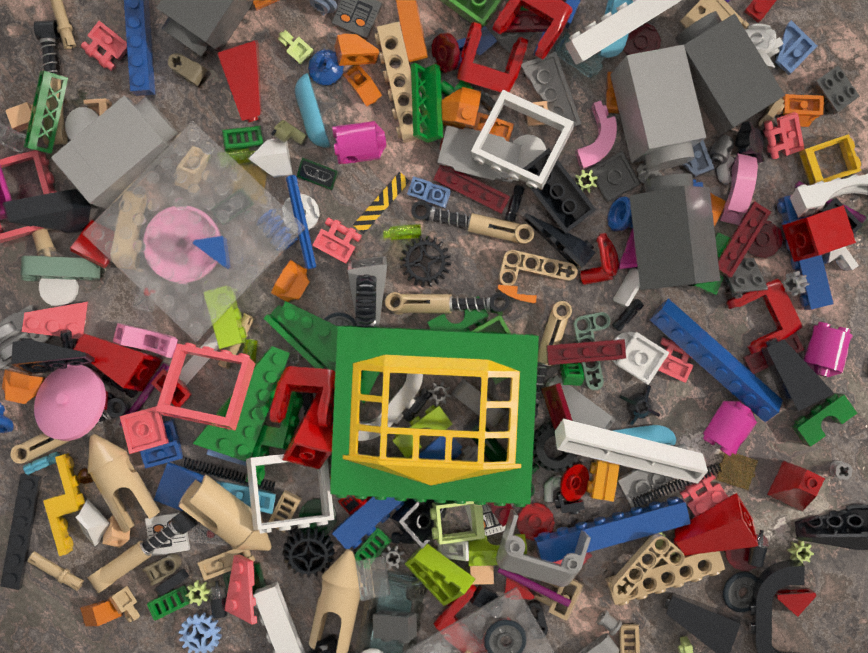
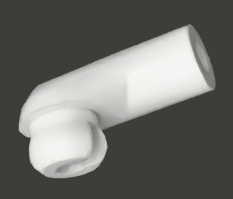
M729 156L726 163L720 164L717 167L718 179L725 185L732 181L729 167L734 163L735 159Z
M553 476L544 484L545 502H553V491L560 487L561 477Z

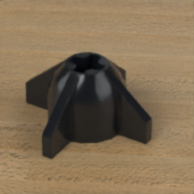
M751 120L743 122L735 139V148L740 153L756 157L757 163L764 162L762 154L764 131L753 128Z
M646 385L643 394H633L629 399L619 395L618 398L627 402V411L632 415L628 424L633 426L638 418L643 419L650 414L660 416L659 413L653 410V402L648 397L651 390L650 385Z

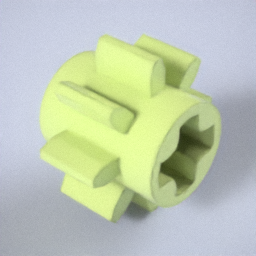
M582 170L581 176H575L579 179V182L576 184L581 186L582 191L587 189L591 193L590 188L592 186L597 187L594 184V180H597L598 177L591 176L593 174L592 170L589 171V174ZM589 176L591 184L583 186L582 178L586 179Z
M801 540L798 543L791 542V548L787 549L792 554L790 559L800 560L802 563L803 561L810 562L809 558L811 555H814L809 550L811 545L809 543L804 545V541Z
M196 580L194 586L190 584L187 587L190 592L185 597L190 598V604L195 602L200 606L202 600L207 602L209 597L206 594L211 591V589L206 587L207 582L199 584V581ZM197 590L201 592L199 596L196 595Z

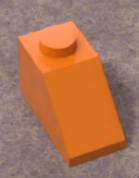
M345 33L337 35L334 47L339 66L376 64L379 49L357 34Z
M354 65L342 74L366 107L375 103L382 96L372 78L360 65Z

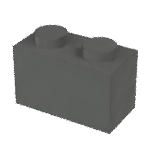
M390 610L378 611L373 614L374 638H379L383 642L398 640L399 643H409L410 640L417 636L416 613Z

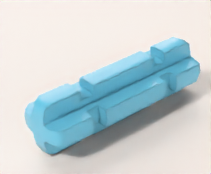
M54 452L25 464L23 470L28 475L56 463L55 457L60 456L59 452Z

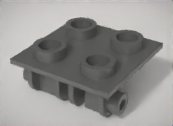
M839 65L812 83L818 95L823 93L821 96L827 98L824 100V103L829 101L825 106L829 113L832 112L833 115L860 97Z
M744 258L732 278L725 276V281L728 282L727 286L731 287V295L736 299L741 298L743 292L768 290L754 258Z

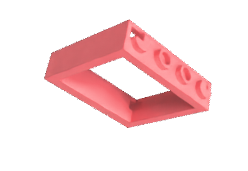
M33 150L0 159L1 168L34 159L43 194L57 192L53 186L54 177L49 172V160L44 152ZM0 223V243L29 236L33 232L45 228L26 226L3 233Z
M185 343V345L177 344L156 411L164 416L235 431L255 363L250 359L249 355L243 353L233 355L230 351L221 350L218 352L207 346L197 348L196 345L191 343ZM186 354L241 364L226 417L170 406Z

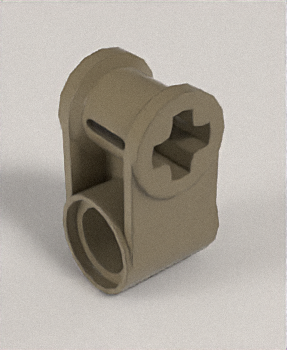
M173 53L168 58V65L175 74L198 87L207 72L205 67L179 53ZM176 62H177V63H180V62H181L182 65H181V66H179V65L175 66V63H176Z
M171 553L158 561L152 562L141 570L147 574L151 581L150 585L153 586L175 572L181 566V558L179 555ZM167 560L173 562L174 568L168 566Z

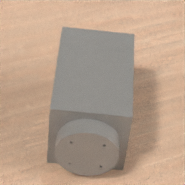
M684 45L627 55L610 76L631 163L646 161L648 171H657L676 167L694 160L693 147L706 138V133Z
M124 95L51 158L90 204L108 210L123 197L125 191H131L177 152L169 141L178 132L147 97L135 104Z

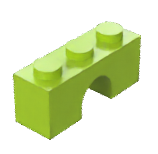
M433 404L425 410L426 414L423 417L417 416L410 421L411 425L408 428L422 429L428 427L446 430L453 423L440 405L435 407ZM394 434L396 437L393 438V442L405 458L410 457L413 454V435Z
M514 534L523 539L525 543L524 554H527L525 534ZM487 535L483 539L469 540V566L498 565L496 556L500 545L490 544L487 541Z

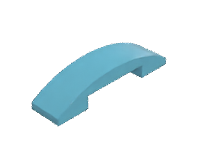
M214 480L251 508L249 486ZM258 489L260 511L272 514L276 494Z

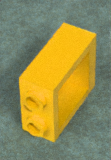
M849 134L799 152L809 185H814L820 181L824 183L830 182L836 178H842L861 171V161L856 156L855 144ZM839 144L848 171L823 179L814 152Z

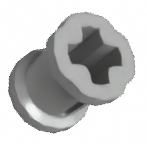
M838 460L830 463L828 469L833 477L847 480L852 476V467L848 463Z
M604 610L596 621L598 625L606 628L611 636L616 634L622 625V622L613 618L607 610Z

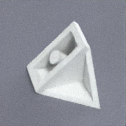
M278 138L266 140L249 158V160L274 178L293 175L287 141L284 143Z
M88 499L79 515L76 516L83 534L96 546L109 527L110 522Z

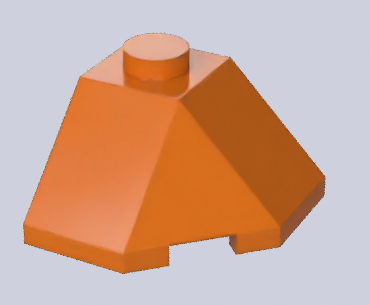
M462 87L442 99L443 123L473 129L478 113L481 91Z

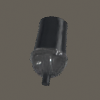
M761 529L759 534H756L758 546L750 547L747 562L756 567H763L767 549L770 545L768 544L767 537L763 535L764 530Z
M215 581V586L210 589L208 594L213 618H223L228 615L227 611H225L228 592L224 586L219 585V581Z

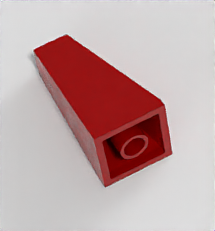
M255 40L217 53L241 120H247L248 123L258 120V116L261 115L259 44Z
M83 334L78 339L73 349L94 357L95 362H91V364L121 387L137 391L144 390L163 361L162 358L87 334Z
M317 393L283 455V461L320 469L332 453L333 417L329 427H320L318 424L317 411L322 394Z
M783 460L767 495L803 512L816 498L825 478Z
M737 493L691 519V524L675 529L676 538H674V544L678 549H681L685 556L758 546L753 518Z

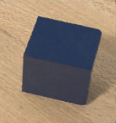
M485 26L481 29L482 35L476 51L478 56H481L489 48L491 50L497 45V40Z

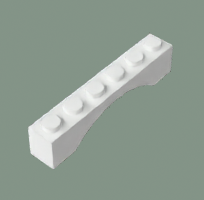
M868 173L861 176L853 175L846 179L836 178L830 182L824 183L820 181L814 185H801L797 187L790 200L798 218L815 215L827 201L836 196L851 193L868 195Z

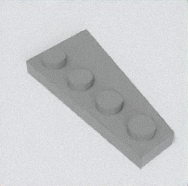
M557 52L548 54L543 60L536 58L522 63V71L541 100L547 101L548 110L573 121V128L580 126L581 121Z
M684 443L677 446L678 448L688 450ZM633 469L618 477L617 482L630 507L634 508L633 497H640V494H647V491H654V488L657 489V487L661 488V485L664 486L673 477Z

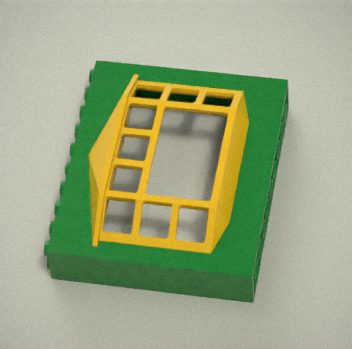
M337 326L330 494H334L336 498H346L347 495H354L356 499H366L367 496H373L376 500H386L387 497H393L396 501H406V498H413L416 502H426V499H433L436 503H446V500H452L456 504H466V501H472L475 505H486V502H492L495 506H506V503H512L515 507H525L526 504H530L539 336L536 334ZM362 370L383 372L382 396L360 393ZM390 373L481 377L479 431L388 427ZM489 377L511 378L509 401H487ZM360 400L382 403L381 426L359 423ZM487 408H509L508 431H485ZM359 431L381 434L380 456L358 454ZM387 434L413 435L412 458L386 457ZM420 436H445V459L419 458ZM452 438H478V460H451ZM486 438H508L506 461H484Z

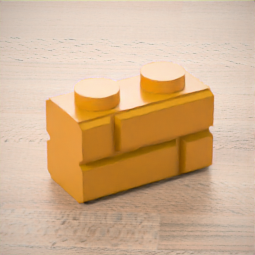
M594 459V462H591L589 473L592 474V479L588 481L586 489L591 498L614 501L619 464Z

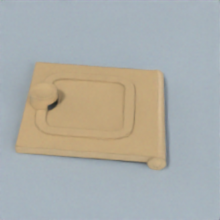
M700 0L679 21L687 28L704 16L717 11L722 21L736 14L744 29L749 26V23L744 21L725 0Z

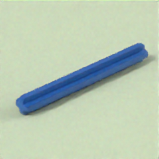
M290 175L286 177L304 263L306 269H313L316 267L297 177Z

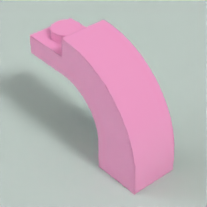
M601 100L593 103L591 106L598 126L597 139L593 144L577 149L575 152L581 170L592 167L600 162L609 153L615 142L617 133L615 116L607 119L608 110L606 105H602Z
M737 154L731 168L732 183L730 192L720 215V221L739 225L744 213H747L757 179L758 165L756 157Z
M117 323L113 342L148 350L169 358H173L178 341L176 337L120 323Z

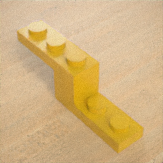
M69 453L55 457L65 493L43 501L59 556L73 551V540L68 535V522L63 515L79 511L85 504L84 496L80 493L78 487L80 485L78 476L74 473V460Z

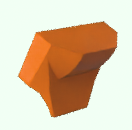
M785 94L783 97V104L785 105L783 115L793 112L798 113L800 127H809L816 118L823 115L824 96Z
M290 260L274 284L271 293L287 302L295 299L299 300L310 282L306 274L308 270Z
M5 369L2 383L5 400L26 404L30 399L36 397L45 377Z

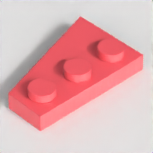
M88 302L25 312L22 332L60 337L62 330H70L72 338L79 339L84 333Z
M238 554L234 555L225 611L252 625L257 623V616H254L253 606L256 605V598L252 595V586L255 585L253 560Z

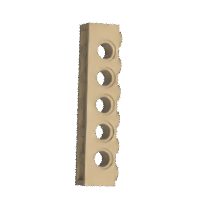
M400 22L378 26V33L375 34L377 45H381L382 48L379 56L381 64L385 63L386 71H383L385 82H389L391 87L387 91L389 100L394 101L395 108H392L394 120L398 119L399 127H396L398 139L402 138L403 143L419 140L413 136V123L410 125L403 123L405 117L413 118L411 70ZM389 42H393L396 44V47L389 50L386 48V45ZM393 61L400 62V66L396 69L392 68L390 64ZM398 79L405 82L402 87H396L394 83ZM401 98L409 100L406 106H401L398 102ZM420 125V132L423 133V129Z
M720 551L684 555V563L679 567H673L665 560H661L644 578H651V583L644 586L643 579L626 598L617 597L611 590L610 583L616 575L605 578L611 599L615 605L622 606L635 598L641 600L654 592L655 594L663 593L669 587L678 588L688 581L697 582L702 580L704 576L718 575L721 573L720 571L725 570ZM678 555L670 557V560L677 559ZM701 560H705V566L698 568V563ZM687 566V571L684 574H680V568ZM630 570L629 576H635L638 570ZM664 572H669V577L665 580H662V574ZM621 585L617 586V588L621 590L624 588Z

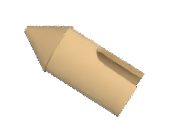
M94 434L89 438L88 474L92 477L123 533L130 531L134 523L119 496V489L121 487L129 488L133 492L149 519L159 514L160 510L139 473L130 463L128 451Z
M208 475L204 476L202 484L195 480L182 496L179 507L230 544L232 549L269 551L272 545L268 534H260V530H253L251 508Z
M347 549L322 575V591L318 597L309 639V646L315 649L317 641L322 639L328 612H334L341 618V629L336 653H347L349 651L360 595L364 586L353 551Z

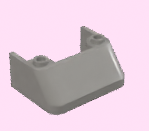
M511 509L496 556L498 566L503 570L560 587L569 585L582 568L591 537L581 530L575 553L565 555L561 565L524 554L525 543L523 539L513 535L518 515L515 510Z

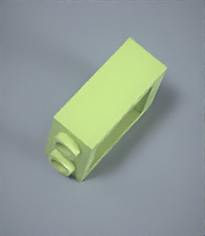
M446 500V503L432 502L433 508H430L431 520H434L432 537L440 545L485 538L482 505H475L472 501H466V504H456L452 500ZM470 505L472 531L442 535L440 509Z

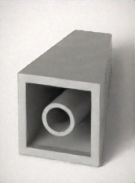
M387 256L353 260L348 263V276L354 312L356 311V279L358 275L370 274L377 279L376 325L374 327H379L387 272Z
M557 375L555 378L551 377L545 387L561 383L574 422L609 430L615 422L612 416L573 387L562 385V379Z

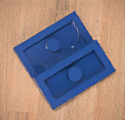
M174 419L163 422L168 444L140 451L145 469L183 458Z
M168 462L154 501L183 511L179 507L182 496L195 480L202 484L204 475Z

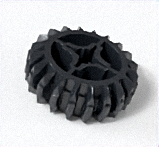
M419 236V243L412 239V247L408 243L405 245L409 251H401L402 254L406 255V258L400 257V261H405V264L400 265V268H407L402 274L404 276L410 274L407 279L409 282L415 278V286L418 284V281H422L421 287L425 286V282H428L429 287H432V280L439 284L438 277L443 280L445 279L442 272L449 273V270L444 267L451 266V262H445V259L451 258V255H444L448 248H440L443 246L442 241L436 245L437 238L435 237L432 242H429L430 236H426V241H423L422 236ZM425 246L434 248L440 256H429ZM420 248L421 255L419 259L409 262L413 251ZM423 252L427 259L430 258L432 260L428 263V271H426V267L419 263L423 260ZM442 261L439 271L431 276V265ZM411 268H423L426 277L416 275Z
M370 274L358 275L356 279L355 323L357 327L369 328L376 325L377 279Z
M307 527L306 531L300 528L299 533L293 531L292 537H287V542L283 545V561L288 563V570L293 569V574L300 572V577L304 574H307L308 578H310L311 574L317 577L318 571L324 573L325 568H329L330 562H333V555L335 554L334 543L330 541L329 535L325 536L324 530L318 533L317 527L313 531L310 530V527ZM308 547H309V551H311L310 557H308V553H307Z

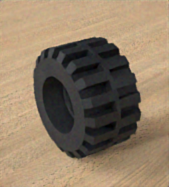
M552 422L541 425V428L536 429L534 434L533 457L535 461L547 471L558 472L559 470L566 471L567 467L571 468L573 462H577L578 455L564 451L559 457H549L544 451V445L550 437L555 436V430Z

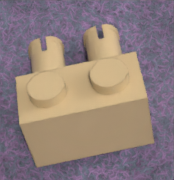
M573 579L565 587L547 583L557 588L558 594L571 600L569 607L544 595L540 596L537 594L534 599L550 606L549 613L567 621L584 586V583Z

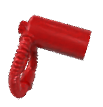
M607 233L599 234L597 237L602 266L581 270L580 276L584 285L613 280L614 276L617 275L619 258L615 246L607 237Z

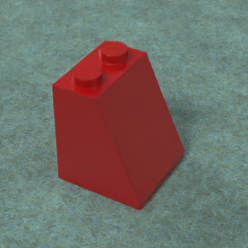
M844 205L782 225L794 262L819 256L856 243Z

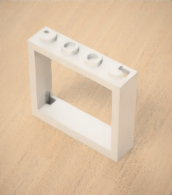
M502 90L471 150V154L479 164L484 165L486 163L496 172L501 173L503 171L509 174L508 176L513 180L519 181L520 179L527 182L526 185L531 188L543 189L573 130L574 122ZM503 105L562 131L540 176L481 150Z
M284 454L246 459L253 530H260L261 534L272 532L271 528L279 527V531L290 530L291 525L305 528L310 527L309 523L316 522L317 526L328 524V520H334L328 459L320 469H317L322 515L261 523L256 466L288 462L282 460Z

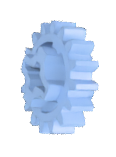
M205 612L200 617L198 613H195L193 618L189 616L186 619L187 622L184 621L181 626L183 628L179 631L183 635L179 641L185 642L182 647L186 648L188 646V653H191L193 650L195 653H207V650L212 652L214 646H218L220 643L218 640L222 637L218 633L222 628L216 627L218 620L212 621V615L207 618ZM193 624V630L188 632L189 627ZM210 636H212V640H211V642L208 644V643H207V642H208V638H209Z

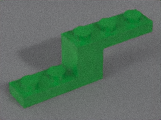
M292 391L286 417L282 420L280 428L262 426L251 458L269 456V447L287 450L294 437L295 428L299 424L298 415L303 406L302 394ZM265 465L256 466L257 484L261 485V481L265 476Z

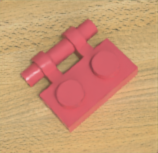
M98 21L87 35L93 41L90 45L87 42H83L81 48L85 50V54L99 61V65L103 68L113 71L116 65L111 62V59L113 57L119 61L127 52V42L102 22ZM100 46L106 50L104 55L97 51Z
M793 112L776 118L778 126L773 127L771 120L764 122L765 129L763 131L764 136L768 140L767 151L770 153L771 159L779 158L778 151L783 150V154L788 156L805 149L798 113ZM776 134L780 135L781 142L776 143Z
M328 217L325 224L331 227L329 232L321 229L312 246L347 264L356 248L349 244L351 239L359 242L362 235L356 233V230L353 228L345 227L340 221L336 219L334 221ZM336 231L346 235L344 240L334 236Z
M663 337L660 344L666 347V351L669 354L658 371L686 383L694 366L687 363L688 358H693L674 341ZM673 350L682 354L680 359L671 355Z
M710 472L711 477L707 474L708 478L704 476V480L701 479L699 483L687 485L685 490L680 492L683 499L688 496L692 498L686 505L694 517L728 498L718 482L711 485L710 482L716 478L712 475V472ZM704 486L706 490L697 495L696 491Z

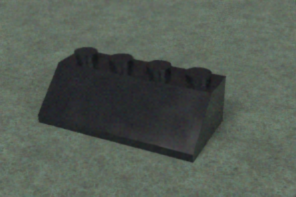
M548 148L523 169L540 176L552 151ZM558 159L543 189L529 187L565 234L596 211V208Z

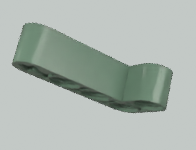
M22 256L20 277L24 281H39L40 278L100 280V266L85 258Z
M604 312L576 317L572 322L575 343H581L585 338L590 342H594L593 332L606 329L610 324V317ZM600 315L605 319L602 326L596 324V318ZM581 319L586 322V328L582 331L577 327V322ZM594 361V365L590 368L585 365V362H581L585 386L592 390L600 389L604 384L600 361ZM587 371H597L596 373L593 372V377L598 379L595 382V386L589 382L592 380V374H587Z

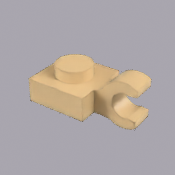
M782 98L766 109L764 116L758 121L759 126L769 120L772 121L774 126L773 118L776 114L779 115L785 106Z
M128 586L109 598L119 614L125 613V618L129 623L140 617L133 606L137 601Z

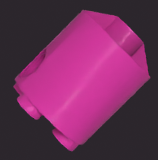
M375 121L332 127L333 136L336 138L334 150L335 155H337L338 164L381 159V154L385 147H387L385 132Z
M818 322V325L813 326V335L808 343L804 361L817 375L831 377L843 373L848 356L849 343L853 338V335L850 334V329L838 327V329L830 328V324Z
M723 401L712 417L708 427L702 433L704 435L703 439L713 446L717 443L721 446L720 450L729 456L732 453L736 455L740 445L746 440L757 422L751 409L738 401Z

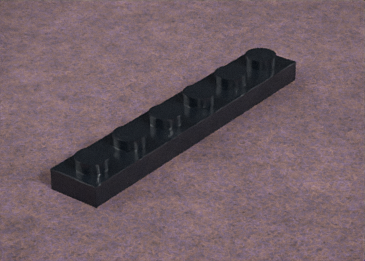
M25 473L20 475L0 587L16 590L22 588L42 476L27 475Z

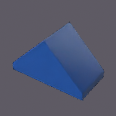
M224 236L193 241L195 246L227 269L230 268L228 244Z

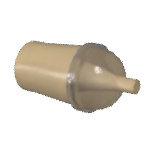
M40 229L33 232L32 236L37 256L55 257L57 250L52 243L48 230Z

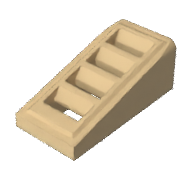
M284 490L269 522H274L275 518L280 521L292 519L302 498ZM287 499L295 504L292 506L284 502V500ZM281 505H283V506H285L286 508L290 509L291 512L289 513L288 511H286V510L280 508ZM280 512V513H282V514L288 516V518L285 519V518H283V517L277 515V513Z
M621 625L619 629V653H640L639 625ZM624 630H634V634H624ZM624 638H634V642H624ZM624 646H634V650H624Z

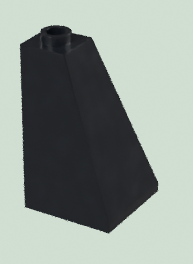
M772 338L765 342L766 346L762 347L761 350L786 409L800 411L833 394L825 382L784 339L777 340V338Z
M673 593L672 598L668 596L664 606L668 609L666 613L715 653L731 652L741 625V617Z

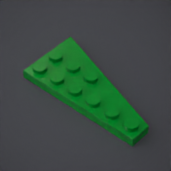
M285 301L277 319L328 369L336 371L337 326ZM361 371V394L369 395L380 372Z
M270 346L257 362L235 431L206 425L192 444L246 462V459H249L252 455L273 400L277 383L284 371L290 353ZM232 394L217 411V416L226 417Z

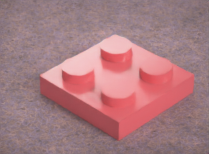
M157 406L120 416L129 454L169 443L162 415L156 411Z

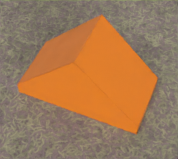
M110 599L80 608L85 626H100L123 615V613L119 614Z

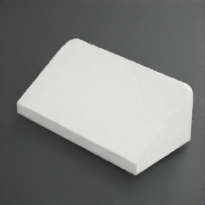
M631 268L613 298V301L623 307L630 305L640 288L638 269Z

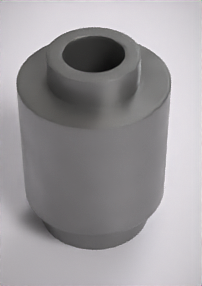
M720 135L719 138H716L709 153L713 163L720 165L727 162L734 147V140L730 136Z

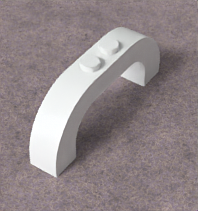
M407 373L406 381L389 401L388 427H391L393 423L398 424L404 416L401 414L405 408L410 409L416 401L413 398L420 389L423 374ZM382 411L376 418L370 421L359 420V423L381 426ZM359 431L358 441L371 440L381 434Z

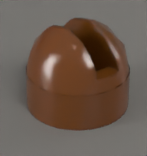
M82 468L79 471V483L89 484L93 482L87 468Z

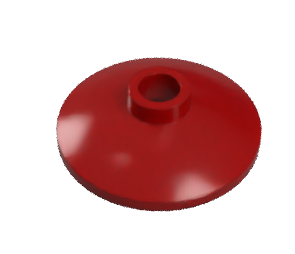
M574 464L563 474L560 490L563 498L567 501H577L586 492L589 472L584 465Z

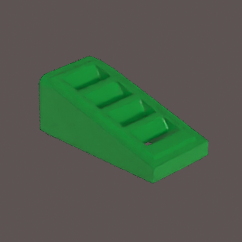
M261 126L222 130L221 133L224 152L257 147L263 144ZM251 132H255L256 141H253ZM245 133H247L249 142H245ZM236 135H240L241 143H237ZM228 136H232L233 144H229Z
M581 362L560 364L562 385L581 386L585 379Z
M377 527L354 553L357 564L366 571L392 539ZM377 535L379 538H381V539L384 541V543L381 544V543H380L377 539H375L374 537ZM372 541L379 549L376 550L369 543ZM368 548L374 555L371 556L364 549ZM362 554L368 561L365 562L359 555Z
M185 585L169 591L161 597H156L147 603L154 621L190 604V598L185 597L188 593ZM178 592H180L183 597L184 602L182 603L177 594ZM170 596H173L177 605L174 606ZM164 599L166 600L169 609H166L163 602Z

